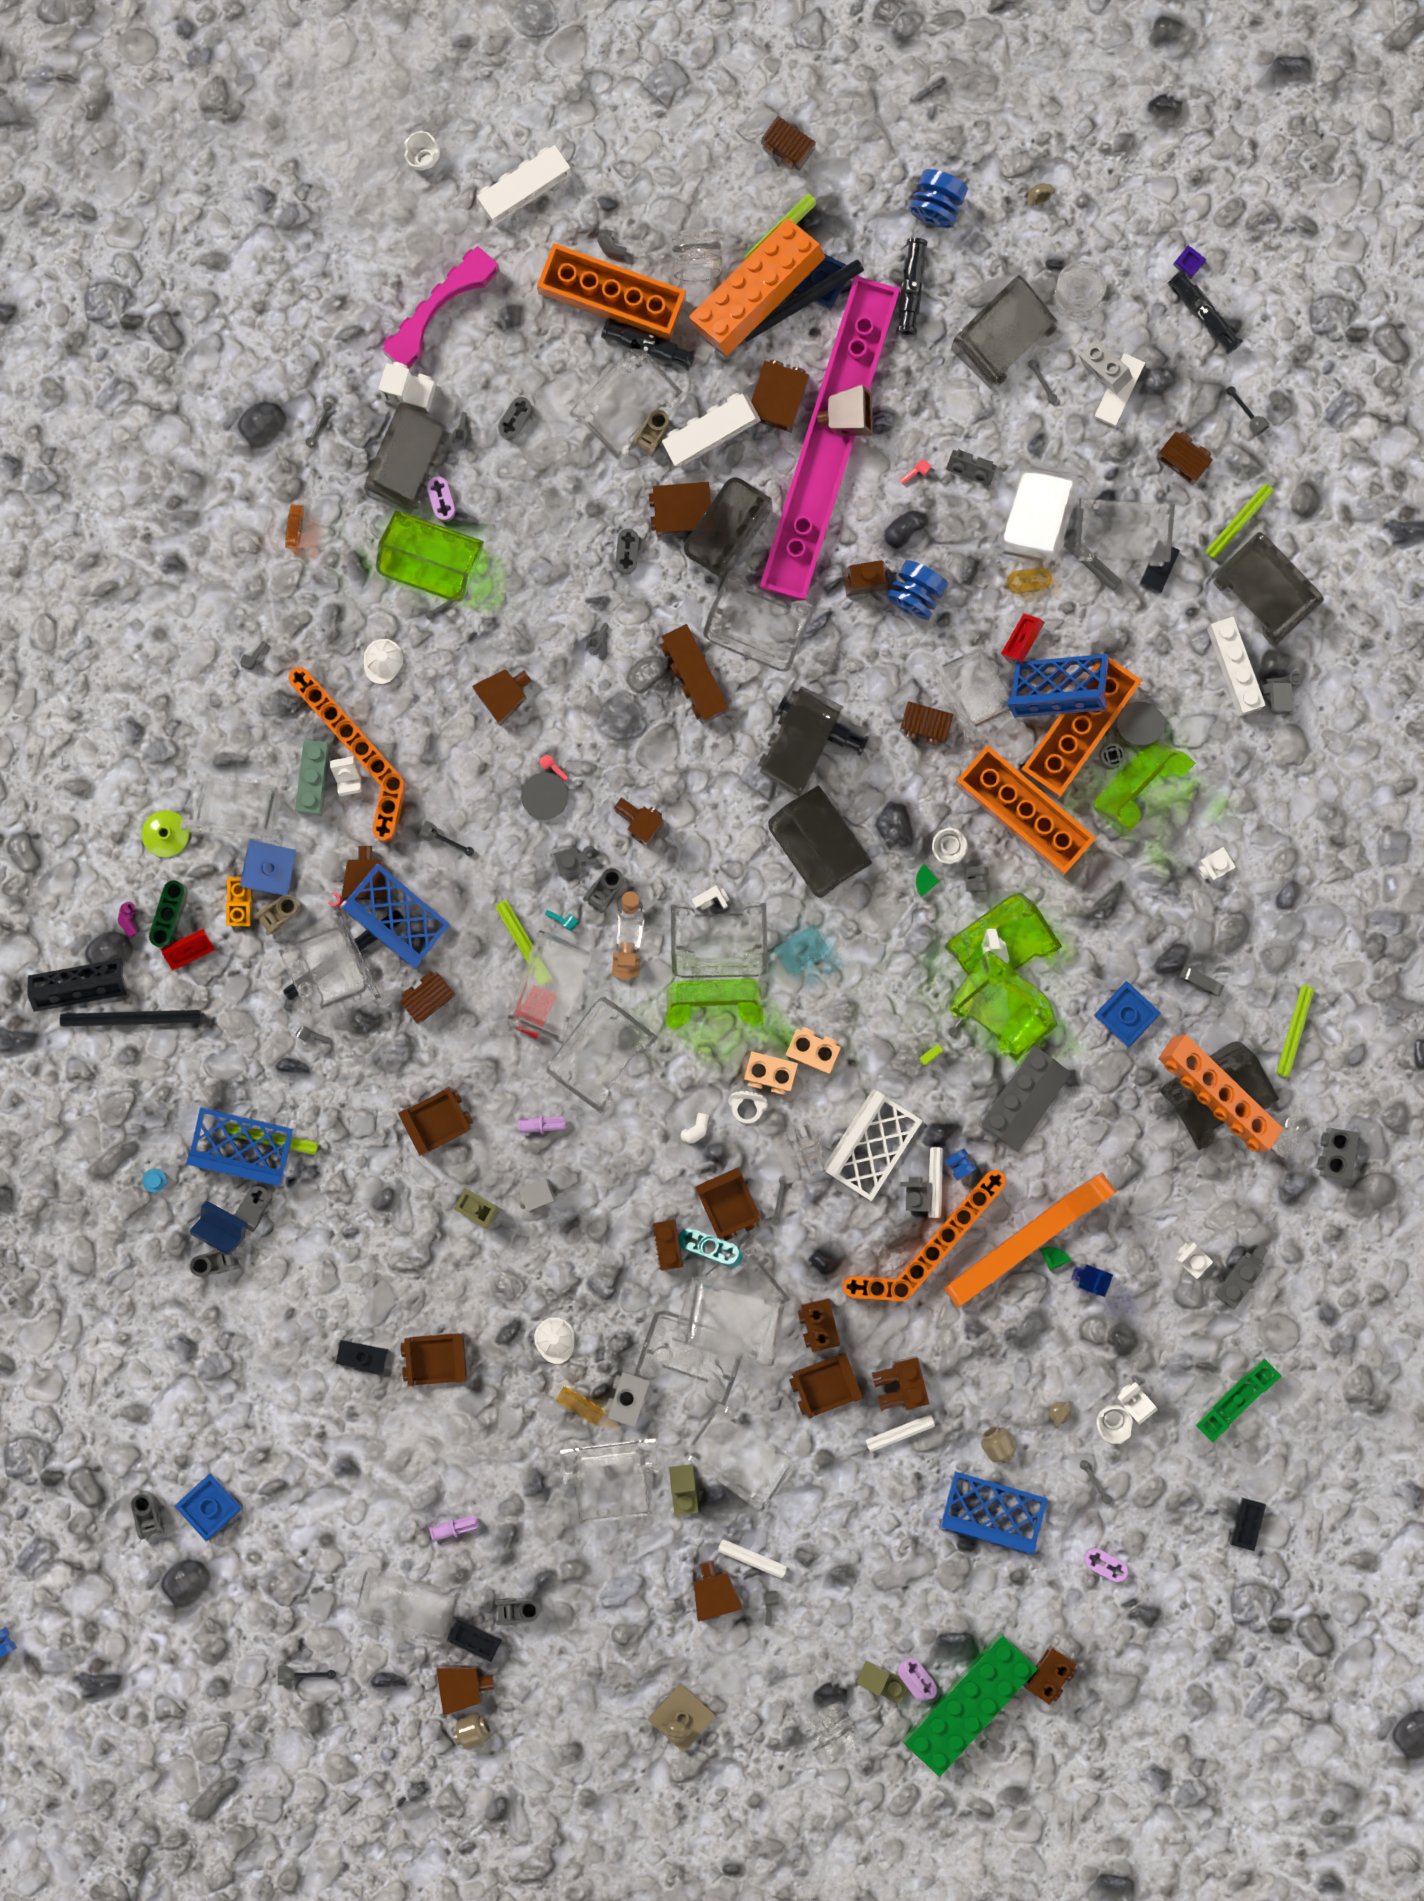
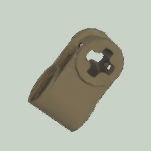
M660 409L652 411L643 426L636 433L631 445L633 447H640L648 452V456L653 457L670 426L667 413ZM657 417L665 419V424L661 427H655L652 422Z
M284 895L258 911L254 917L260 920L266 929V935L269 936L281 929L300 913L301 903L295 897ZM288 900H292L294 903V909L290 913L284 911V903Z

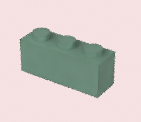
M304 740L295 811L299 814L322 816L331 750L328 742Z

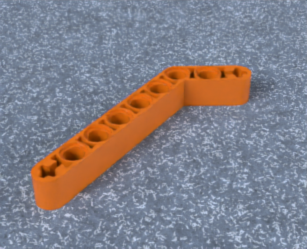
M302 667L292 669L288 678L293 688L381 786L372 832L380 842L388 843L392 841L396 835L406 788L403 778L306 669ZM298 675L303 677L309 685L307 689L296 679ZM317 691L322 693L320 701L311 702L310 697L312 693ZM330 709H336L338 713L337 717L333 720L326 719V713ZM348 726L353 728V734L350 737H342L341 732L343 728ZM361 744L369 746V750L365 755L357 754V748ZM383 762V771L380 773L373 772L372 767L374 763ZM392 779H398L400 781L399 788L394 791L389 790L388 783ZM388 802H393L395 804L394 811L390 814L384 813V805ZM381 817L388 819L386 827L390 830L389 833L384 834V837L379 832V829H383L385 821Z
M999 1170L988 1171L897 1278L848 1276L842 1283L843 1292L851 1298L905 1301L909 1299L1006 1184L1005 1175ZM998 1175V1182L1000 1184L999 1186L993 1185L989 1189V1191L993 1192V1194L990 1196V1194L985 1189L980 1188V1186L983 1184L985 1187H987L991 1183L989 1177H995ZM976 1192H981L985 1196V1202L981 1206L973 1203V1195ZM962 1210L967 1211L970 1216L966 1224H961L957 1220V1214ZM950 1228L954 1232L952 1241H943L941 1234L944 1229ZM929 1247H936L938 1249L939 1255L935 1260H929L926 1257V1250ZM914 1265H920L923 1268V1274L920 1278L915 1279L910 1274V1269ZM852 1280H855L857 1285H864L863 1280H868L866 1285L867 1295H862L863 1289H856L855 1293H851V1290L846 1286L851 1284ZM874 1282H881L884 1286V1290L880 1295H874L870 1290ZM904 1283L907 1286L908 1290L905 1296L898 1297L895 1294L894 1289L897 1284Z
M1102 1172L1069 1192L943 1288L956 1307H960L1077 1218L1106 1201L1117 1191Z

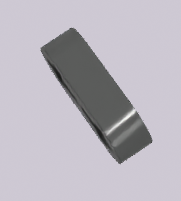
M518 397L514 399L501 418L498 430L504 439H515L531 416L532 406L527 398ZM523 403L526 404L525 408L527 411L520 412L519 416L516 417L518 412L516 406H522ZM512 420H514L515 422L513 424V429L515 431H509L508 433H505V428L503 426H509Z
M633 529L622 530L617 540L616 568L621 574L625 575L633 573L637 567L639 537ZM627 534H630L631 538L635 539V542L630 543V550L626 549L625 541H622V538H626ZM625 554H629V561L633 563V565L628 566V569H624L623 565L620 564V562L625 560Z
M1187 966L1183 967L1179 978L1216 997H1220L1225 987L1218 981Z

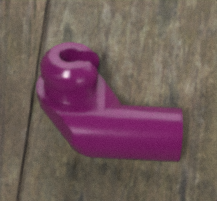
M125 902L119 909L117 921L128 937L132 938L139 933V930L133 923L136 907L132 902Z

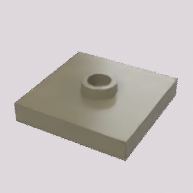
M679 1683L648 1718V1721L664 1735L665 1732L661 1728L662 1723L669 1724L672 1721H679L685 1724L687 1728H691L692 1733L683 1742L673 1743L684 1753L712 1722L716 1714L683 1684Z

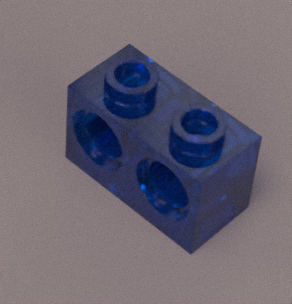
M1081 1263L1080 1267H1075L1071 1280H1074L1073 1286L1105 1297L1113 1274Z

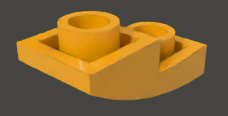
M241 876L227 877L226 926H251L252 889L239 887Z

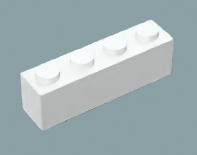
M555 145L551 148L545 147L531 161L525 160L513 173H505L499 178V182L493 186L488 185L481 189L477 196L478 203L493 226H495L571 176L570 166Z
M743 393L733 394L727 398V403L722 406L715 405L706 411L707 414L705 416L689 420L686 423L687 426L679 430L677 428L670 431L666 435L667 438L662 440V443L673 464L681 468L760 422L761 420L749 397Z
M1234 617L1211 624L1207 631L1238 717L1261 710L1266 705Z

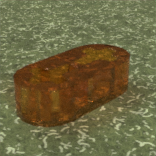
M290 505L285 537L286 548H299L304 505Z

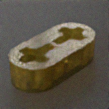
M1045 568L1019 570L1009 575L1006 585L1009 591L1014 594L1042 591L1049 587L1052 575ZM1039 573L1042 574V577H1047L1043 585H1040L1039 581L1031 582V579H1036ZM1015 577H1018L1019 580H1027L1026 583L1021 584L1020 588H1017L1015 584H1011Z

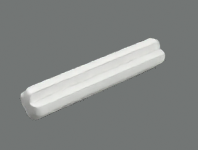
M932 1147L930 1149L929 1183H932L931 1211H928L930 1218L941 1217L943 1148Z
M927 1415L866 1440L869 1451L873 1452L931 1429L935 1426L932 1416Z
M722 1540L718 1547L720 1553L776 1577L783 1578L786 1573L787 1567L729 1541Z

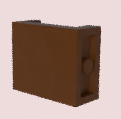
M764 360L751 400L761 420L758 423L792 433L796 415L809 381V374H806V371L799 367H793L792 369L784 367V364L777 360H770V362Z
M709 482L653 486V493H649V505L655 509V516L650 517L651 531L656 530L657 537H661V534L703 531L704 534L713 533Z
M447 1087L432 1097L398 1113L419 1156L472 1130L470 1124L474 1122L467 1110L463 1112L459 1104L463 1101L457 1089L452 1091L451 1087Z
M739 1167L695 1186L718 1239L723 1237L724 1241L736 1237V1231L745 1228L747 1232L759 1226L758 1221L762 1220Z
M464 1332L404 1338V1343H401V1356L406 1357V1367L402 1368L403 1381H407L408 1386L467 1381Z
M845 1352L791 1372L793 1378L789 1379L793 1392L798 1391L801 1397V1401L797 1402L802 1416L807 1414L809 1419L847 1403L863 1399Z

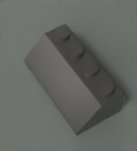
M1031 1046L979 1123V1126L1019 1152L1071 1075V1072L1036 1046Z

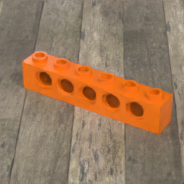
M1186 1034L1172 1037L1158 1058L1164 1064L1165 1069L1176 1075L1184 1087L1190 1089L1202 1104L1207 1105L1213 1111L1216 1118L1222 1120L1230 1127V1131L1234 1135L1239 1136L1246 1143L1248 1149L1255 1153L1269 1151L1283 1128Z

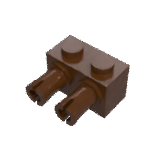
M621 797L614 807L617 814L630 822V826L627 828L628 834L646 848L649 847L664 826L662 814L652 806L649 809L645 806L638 809Z
M825 1298L801 1304L802 1309L797 1311L800 1324H805L807 1333L803 1334L806 1348L811 1347L812 1352L840 1346L830 1299Z
M917 1356L893 1361L894 1365H892V1368L872 1372L873 1379L881 1377V1379L874 1380L875 1388L893 1382L899 1384L900 1387L897 1392L878 1396L879 1403L887 1401L886 1403L879 1404L881 1411L901 1405L906 1410L930 1404Z
M1050 1645L1037 1663V1671L1027 1680L1024 1687L1050 1705L1052 1701L1056 1702L1063 1693L1061 1687L1065 1681L1070 1682L1077 1671L1075 1669L1077 1664Z

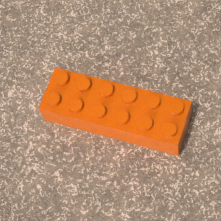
M787 218L689 316L694 329L725 356H728L825 259L820 244Z
M555 243L551 247L537 285L538 294L606 319L610 318L617 323L631 326L671 341L686 300V290Z
M1109 658L1105 689L1106 710L1060 714L1020 773L1058 800L1142 680ZM1102 662L1096 663L1091 671L1094 673L1098 670ZM1095 680L1086 689H1098L1099 683Z
M989 745L981 751L955 782L957 787L1061 876L1066 874L1096 839L1094 835Z

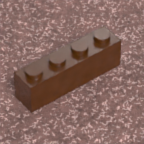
M685 624L662 635L663 643L659 645L665 657L670 656L673 662L670 667L675 677L680 676L684 685L680 687L686 699L691 697L694 703L691 709L696 719L701 718L703 723H706L728 712L729 707L688 625Z

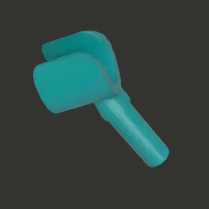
M549 910L545 912L546 916L558 921L568 930H573L579 924L571 914L564 919Z

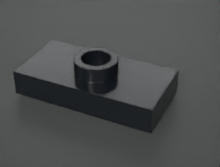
M1158 541L1139 585L1161 594L1180 550Z
M340 1340L336 1364L383 1373L388 1349Z
M1241 1498L1230 1545L1255 1551L1266 1508L1265 1503Z
M458 1619L448 1642L492 1662L502 1641L501 1638L461 1619Z

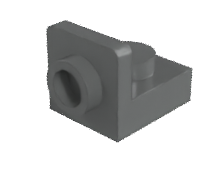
M909 1177V1182H900V1187H906V1211H931L932 1183L923 1182L921 1177Z

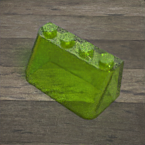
M395 510L379 541L376 570L386 578L454 602H460L468 591L483 550L484 541Z

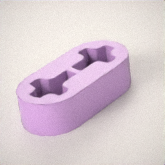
M433 477L427 484L432 508L439 521L448 522L455 516V507L450 489L444 478ZM435 483L445 486L441 489L442 497L438 498L436 490L432 491L435 488ZM444 501L446 507L451 508L447 516L438 513L441 510L440 502Z
M1094 1547L1088 1549L1084 1554L1086 1566L1109 1580L1121 1582L1127 1577L1128 1568L1126 1564L1107 1552ZM1096 1553H1099V1558L1104 1561V1564L1095 1563L1091 1565L1092 1561L1089 1559V1556H1095ZM1108 1564L1114 1567L1120 1564V1569L1123 1571L1122 1574H1116L1113 1577V1572L1107 1568Z
M909 1658L899 1664L898 1674L918 1701L926 1702L936 1696V1685L918 1660Z

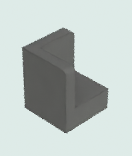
M1272 682L1259 686L1262 696H1271V709L1275 714L1280 715L1293 711L1292 683Z

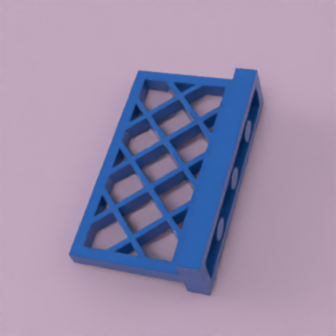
M1108 654L1023 661V663L1016 662L1012 696L1008 697L1007 703L1014 718L1106 710L1105 689L1109 663ZM1102 662L1101 667L1094 673L1088 669L1094 663ZM1071 665H1078L1079 668L1071 675L1065 671ZM1048 667H1055L1057 670L1048 677L1042 673ZM1024 669L1034 670L1026 679L1021 676ZM1085 671L1090 676L1080 684L1076 678ZM1059 675H1065L1067 679L1057 686L1053 682ZM1038 676H1041L1044 681L1034 688L1030 683ZM1095 680L1099 683L1098 689H1086ZM1072 682L1077 686L1073 691H1063ZM1049 684L1054 688L1050 693H1040ZM1026 686L1032 690L1028 695L1019 696V692Z
M378 863L348 899L344 900L339 906L414 969L417 968L421 963V959L450 926L445 919ZM377 871L385 876L386 887L373 888L372 877ZM389 880L396 886H390ZM369 882V888H364ZM400 888L404 893V902L391 903L390 889ZM386 889L388 903L374 904L373 891ZM370 891L371 905L361 906L354 899L360 892ZM407 895L414 901H408ZM408 904H419L422 907V917L409 918ZM405 905L406 918L393 920L391 906ZM388 906L389 920L379 921L375 917V907ZM365 908H371L372 914L368 912ZM426 911L432 916L426 917ZM426 919H436L442 926L436 933H427ZM423 920L424 934L411 935L410 921ZM406 921L407 935L397 936L393 930V923ZM384 923H389L390 929L387 928L384 925ZM428 936H433L428 942ZM424 937L425 947L420 953H417L412 948L411 938ZM407 938L408 944L405 943L402 939Z
M200 1107L192 1146L186 1164L280 1186L283 1184L285 1177L284 1172L294 1129ZM204 1115L214 1116L219 1125L208 1131L203 1124ZM219 1117L225 1118L227 1120L222 1122ZM230 1120L237 1121L242 1129L233 1136L229 1134L224 1126ZM243 1123H247L250 1125L245 1128ZM254 1125L260 1126L265 1136L255 1142L247 1129ZM221 1127L228 1139L216 1145L210 1133ZM201 1128H202V1130L204 1131V1134L200 1136V1132H201ZM266 1128H268V1129H273V1131H271L270 1133H268V1131L266 1130ZM276 1131L287 1133L285 1143L279 1147L276 1146L270 1136ZM244 1132L251 1144L240 1151L233 1138ZM204 1136H207L214 1147L207 1152L197 1150L198 1141ZM267 1138L274 1150L263 1156L256 1144ZM230 1141L237 1152L230 1158L223 1156L219 1149L220 1146ZM252 1146L260 1157L254 1163L247 1162L242 1154ZM284 1147L283 1154L279 1150ZM215 1150L218 1155L212 1154L211 1152ZM276 1152L281 1159L280 1168L270 1167L265 1158ZM236 1156H239L241 1160L233 1159V1158H235ZM262 1161L264 1165H259L257 1163Z
M955 1471L939 1529L1027 1555H1034L1048 1498ZM958 1478L968 1481L972 1490L961 1496L956 1488ZM973 1483L980 1484V1486L975 1488ZM987 1486L992 1489L996 1497L984 1503L977 1490ZM996 1489H997V1490L1004 1491V1492L1001 1493V1494H998V1492L996 1491ZM974 1492L981 1505L969 1511L963 1498ZM955 1493L958 1498L952 1501ZM1006 1493L1014 1494L1019 1504L1007 1510L1000 1497ZM1019 1496L1025 1497V1498H1027V1499L1024 1500V1501H1021V1499H1020ZM997 1499L1004 1512L992 1518L986 1505ZM1031 1499L1041 1502L1039 1512L1032 1516L1029 1515L1024 1506V1503ZM957 1501H960L966 1514L959 1518L949 1515L951 1505ZM1021 1506L1027 1519L1016 1525L1009 1512ZM983 1507L989 1521L978 1524L971 1513ZM1006 1514L1013 1527L1002 1531L999 1530L994 1520ZM968 1516L971 1521L962 1518ZM1037 1516L1036 1523H1034L1032 1519ZM1029 1521L1034 1529L1032 1539L1023 1537L1017 1527ZM992 1523L994 1528L985 1525ZM1014 1529L1017 1535L1009 1532Z

